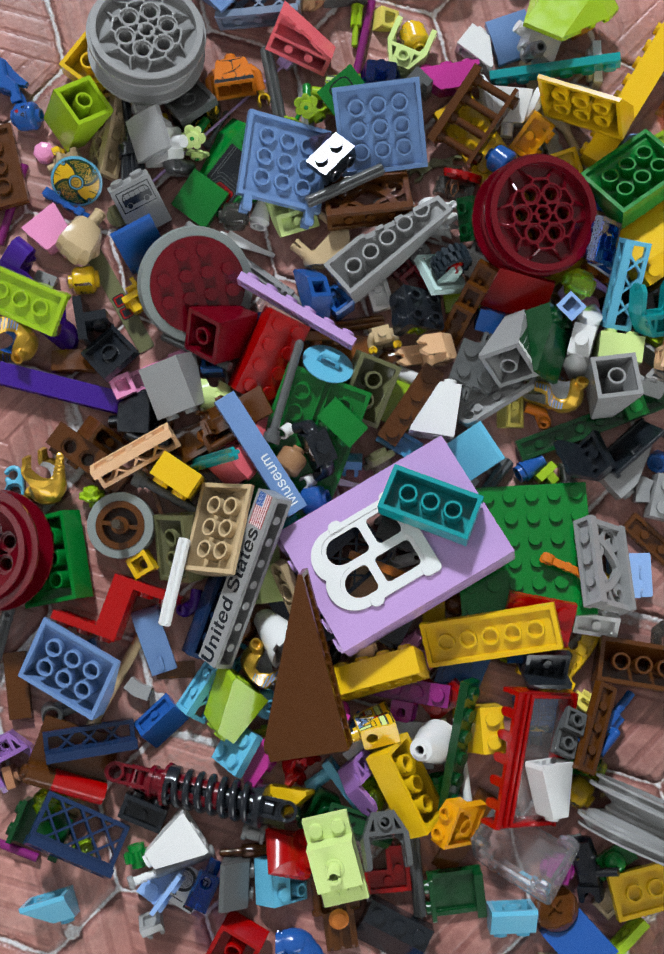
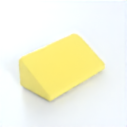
M523 396L497 412V428H524Z

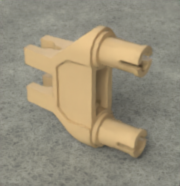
M324 209V213L321 212L318 218L327 224ZM349 229L331 231L315 250H310L298 238L295 240L296 244L293 243L290 246V250L303 259L306 268L325 270L326 268L323 264L350 243Z

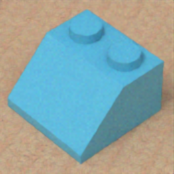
M531 899L486 901L487 929L490 935L504 938L507 937V934L525 937L529 936L530 933H536L538 909Z

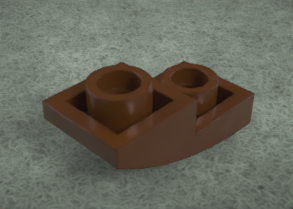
M65 349L51 352L52 373L73 375L75 371L96 374L97 371L80 354L84 349Z

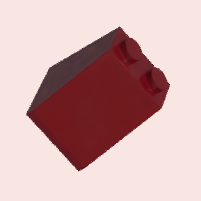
M244 306L189 307L184 348L214 365L240 358L255 328L258 314Z

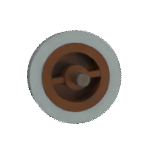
M126 492L108 494L98 500L89 513L87 519L89 539L93 546L102 554L116 559H129L143 549H147L152 543L155 536L154 513L144 500Z

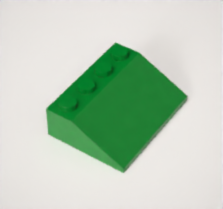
M644 129L581 172L588 182L597 204L605 215L621 230L664 201V143L647 129Z
M61 510L45 514L54 540L53 564L45 584L31 600L25 603V609L93 597L80 510Z

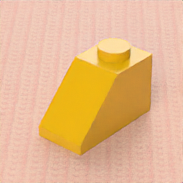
M269 784L270 797L291 801L299 807L315 794V789L298 786H291L289 788L285 784ZM288 806L284 811V816L294 813V808Z

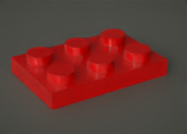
M509 590L505 609L554 602L564 648L568 647L578 607L577 603Z

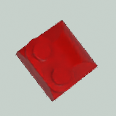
M275 828L265 829L268 875L302 881L310 878L312 871L306 853L307 840L304 829L296 831Z

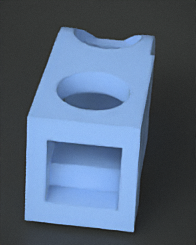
M572 291L556 305L571 321L587 307Z

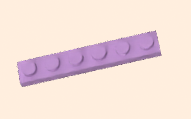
M241 271L237 277L238 285L345 348L352 350L357 338L354 337V333L350 330L338 328L335 326V322L327 317H319L311 307H302L297 304L295 298L287 294L283 296L278 293L276 287L269 283L266 285L261 283L259 278L250 272L246 274Z

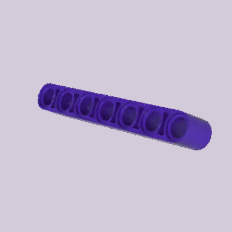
M0 361L1 386L117 415L118 404L125 400V398L116 400L110 388Z

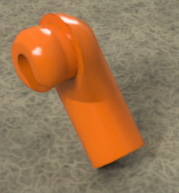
M527 402L524 412L534 416L540 429H548L551 425V419L547 410Z

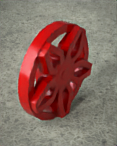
M446 167L443 170L444 176L450 179L462 180L471 184H481L483 176L464 170Z

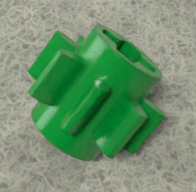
M137 842L127 846L128 852L123 854L125 865L131 864L132 869L147 866L142 858L147 848L144 842Z

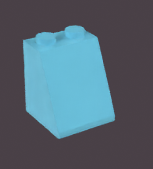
M481 421L447 443L470 481L505 459Z

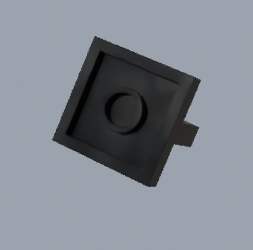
M81 295L72 297L78 339L85 347H88L95 340L93 331H106L112 324L114 325L113 318L106 309L90 311L89 305Z
M113 324L80 353L107 383L140 355L139 351Z

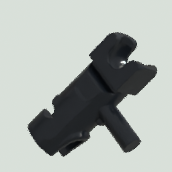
M586 835L572 837V842L569 843L571 853L575 855L573 863L578 882L576 889L579 902L584 903L585 897L591 893L594 895L595 901L601 903L605 896L603 880H600V877H619V867H600V865H597V852L591 837Z

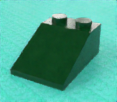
M548 302L525 311L533 371L554 385L557 384L573 325L572 321L559 308Z

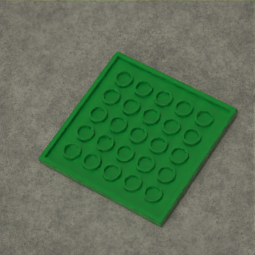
M586 482L475 488L479 495L484 496L483 502L513 547L515 559L460 591L461 616L504 610L509 590L575 602L578 605L575 616L598 615V608L593 607L589 609L583 606L581 582L577 576L553 565H545L539 561L541 554L548 552L554 555L555 558L578 567L573 521L589 515Z

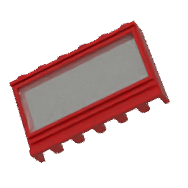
M504 686V692L515 695L514 708L503 706L501 709L502 715L511 718L510 731L499 729L497 732L500 739L507 741L506 754L495 752L493 755L495 761L504 765L502 777L497 774L490 776L491 784L500 788L498 800L493 797L486 798V805L496 810L495 817L481 818L480 822L494 830L535 826L556 827V822L547 821L544 816L538 815L535 812L525 761L558 757L565 760V758L550 752L551 745L565 708L570 706L576 709L579 694L567 689L534 690L527 687Z

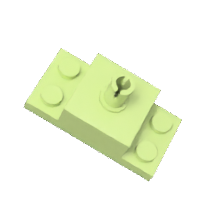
M347 808L302 818V826L307 840V857L317 893L322 895L325 908L369 898L370 893Z

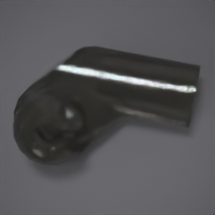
M664 620L652 627L650 643L662 645Z

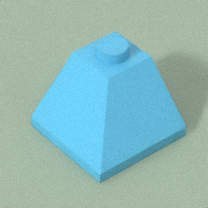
M73 885L31 897L18 909L22 915L53 924L60 921L61 924L70 923L75 920L74 917L80 912Z

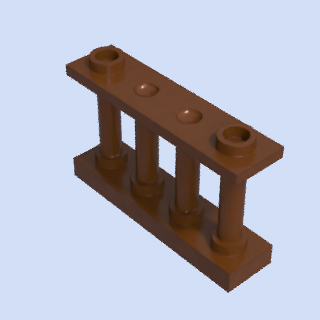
M476 63L427 136L428 143L435 148L438 143L443 142L469 158L466 164L470 170L474 165L478 166L484 156L482 152L510 109L514 110L520 101L517 88L513 90L511 95L505 93L484 80L482 67ZM474 87L482 88L505 103L498 114L471 98V92ZM467 105L493 121L488 130L484 132L460 117L458 112L462 106L465 107ZM450 124H456L481 140L474 151L447 135V129Z

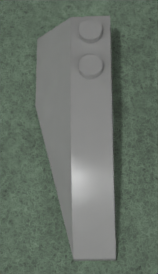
M437 195L414 207L413 211L405 215L400 214L394 217L393 221L385 225L381 224L375 227V230L365 235L363 233L357 236L323 265L339 287L356 304L416 252L448 218L453 210Z

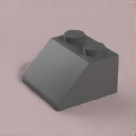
M224 856L220 865L218 913L248 908L249 901H253L254 887H250V878H254L255 872L254 864H251V857Z

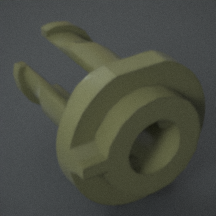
M385 447L380 448L364 458L366 463L362 467L364 471L371 469L375 475L393 464L390 458L395 453L393 449L386 450Z

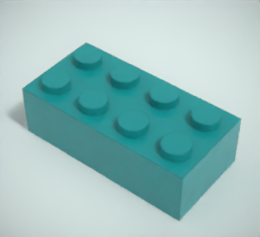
M394 464L377 507L378 514L467 546L483 505L484 496Z

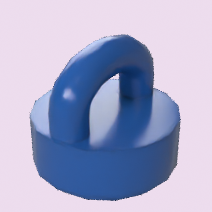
M655 450L647 458V466L651 471L655 473L664 472L663 451Z

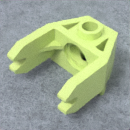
M398 15L387 38L388 72L401 78H406L417 66L420 67L426 63L435 42L437 31L432 29L425 47L420 52L397 43L396 37L403 22V17Z

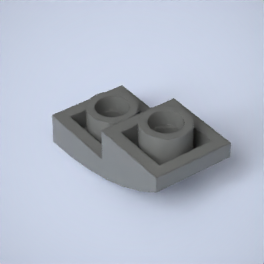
M570 706L565 708L553 738L551 753L569 761L575 758L578 738L584 736L587 714Z

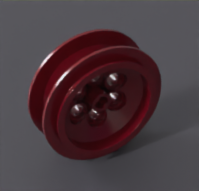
M0 489V611H7L31 600L45 584L53 564L54 540L47 518L32 500L20 493ZM13 538L16 540L15 546L12 543ZM10 560L12 561L11 569L9 567Z

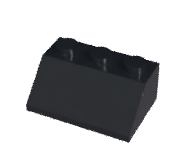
M371 894L356 925L359 940L386 954H424L434 934L432 924L421 918H415L413 914L374 894Z

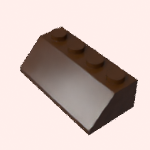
M601 635L593 659L591 681L595 682V680L610 685L664 693V645Z

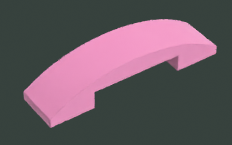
M178 350L169 354L167 358L187 352ZM138 370L130 373L127 371L115 376L108 382L116 400L130 397L145 389Z

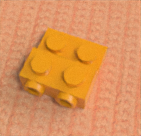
M461 797L446 799L439 809L438 822L431 830V840L443 850L472 845L481 823V818H483L486 810V803L482 800L467 802Z

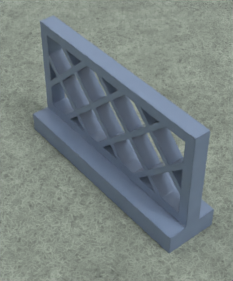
M249 0L234 1L232 4L235 6L232 9H226L223 13L216 10L215 20L220 31L275 26L286 0H274L276 2L268 6L263 5L267 0H251L255 5L247 8L243 6ZM296 0V3H289L302 15L301 0Z

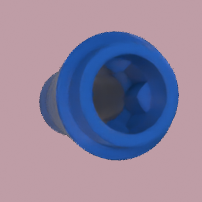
M542 455L516 463V466L513 467V472L521 483L524 481L528 482L547 465V462Z

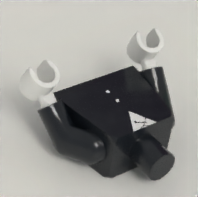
M310 419L293 424L287 422L279 427V430H283L285 435L281 436L283 440L294 433L297 435L311 466L313 474L305 475L299 479V481H306L307 486L304 488L316 486L317 482L334 473V462L338 456L324 427L317 425Z

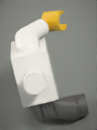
M517 21L513 27V32L520 36L517 45L520 59L524 63L530 62L531 64L553 62L561 41L524 27L523 21Z
M162 113L172 147L164 154L152 157L145 163L146 168L164 167L169 174L177 173L187 176L195 168V163L192 160L183 159V148L188 146V139L185 135H181L179 127L172 126V123L168 120L167 113Z

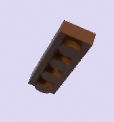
M426 362L377 436L393 447H396L444 374Z
M595 680L586 713L587 720L584 736L580 737L572 766L573 769L589 776H595L617 693V688L603 681Z

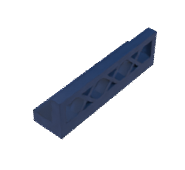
M133 718L42 732L46 765L138 749ZM129 724L130 736L120 737L114 733L120 725ZM103 728L109 732L104 740L98 741L92 737L97 729ZM81 732L86 738L81 744L75 745L70 741V738L74 733ZM58 736L64 740L58 748L49 749L48 737Z

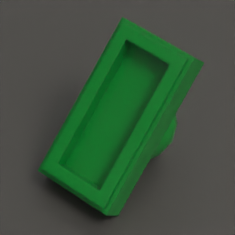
M613 844L598 854L596 861L600 867H619L621 873L627 865L638 859L636 854ZM600 877V880H603V882L607 880L606 877Z

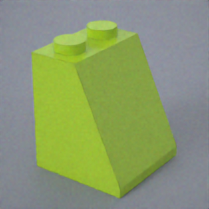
M88 75L53 89L43 119L68 153L72 147L81 148L85 146L111 116L114 109L91 76Z
M233 668L217 669L204 711V715L208 719L207 725L215 731L214 734L220 740L225 741L227 739L234 744L268 700L252 682Z

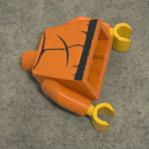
M232 53L226 54L224 59L215 62V69H212L205 79V86L218 101L257 95L256 92H258V107L262 108L261 99L267 100L268 106L270 104V96L264 91L266 87L261 71L253 64H248L246 57H236ZM215 106V114L217 115L219 109L218 106Z

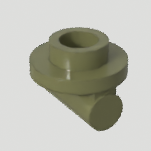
M116 205L108 208L107 220L111 225L119 228L126 224Z

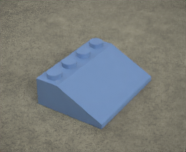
M44 617L18 677L93 721L104 714L110 702L121 661Z

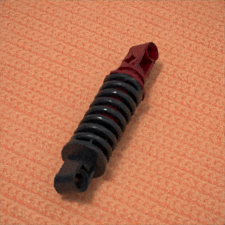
M113 761L105 767L104 771L106 779L110 782L145 791L147 797H158L160 806H167L172 803V806L175 808L183 807L186 811L195 809L197 813L202 814L206 812L209 816H216L218 814L221 819L229 817L233 822L241 819L244 824L252 825L258 829L263 825L265 818L294 824L301 817V809L297 804L288 800L270 797L269 784H259L254 788L252 782L248 781L245 783L243 790H241V780L235 779L231 788H229L230 779L228 776L222 777L221 781L218 782L217 774H211L209 779H207V773L201 771L196 777V772L193 768L188 769L184 773L182 766L171 762L164 769L159 765H153L151 768ZM120 767L121 775L115 779L114 771ZM288 806H292L294 808V815L286 819L284 811Z

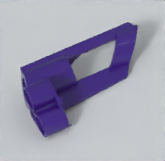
M18 236L8 245L0 259V266L33 279L28 272L31 270L33 262L36 261V249ZM65 309L60 321V335L51 337L47 334H42L61 350L75 349L79 343L76 327L66 319Z

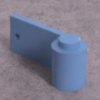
M158 604L131 612L132 621L152 676L178 668L165 629L162 625L158 624L162 608H159Z

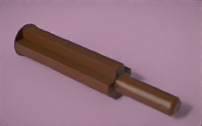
M263 842V845L250 843L242 844L241 848L221 849L220 856L242 855V858L267 856L266 842Z

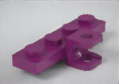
M419 681L372 695L392 699L390 712L394 720L408 723L416 719L419 704L449 709L453 686Z

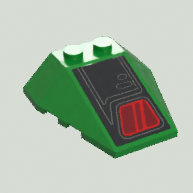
M232 118L218 132L209 151L210 156H207L200 171L230 193L216 215L221 221L231 217L233 214H237L239 207L237 208L236 206H239L242 196L236 195L246 123Z

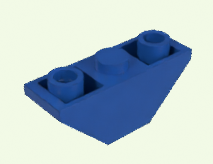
M294 269L293 273L302 307L309 306L316 311V315L319 317L330 319L332 295L327 277L315 269Z

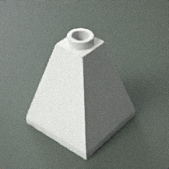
M181 807L146 848L145 855L142 858L148 868L153 866L155 870L207 854L209 852L208 841L190 813Z

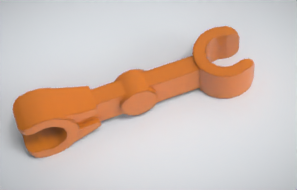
M548 552L541 554L539 559L541 563L549 566L553 565L565 572L574 574L580 579L579 567L557 559Z

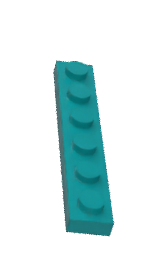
M620 52L491 70L489 71L490 82L492 85L508 86V84L512 83L524 85L529 83V81L537 80L539 74L551 78L560 77L566 79L575 74L587 76L594 74L596 71L613 72L617 68H621Z

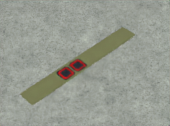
M100 249L99 256L91 259L89 264L95 270H98L100 284L139 353H143L152 348L154 343L139 316L135 315L130 308L127 309L121 298L126 293Z

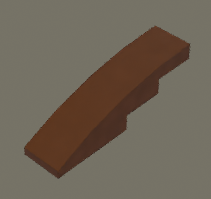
M483 259L477 262L469 280L466 282L458 300L454 303L446 319L444 329L441 331L442 333L451 334L455 348L458 347L500 270Z

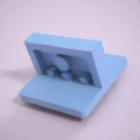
M629 553L635 598L652 597L650 553ZM606 558V573L610 574L609 562Z

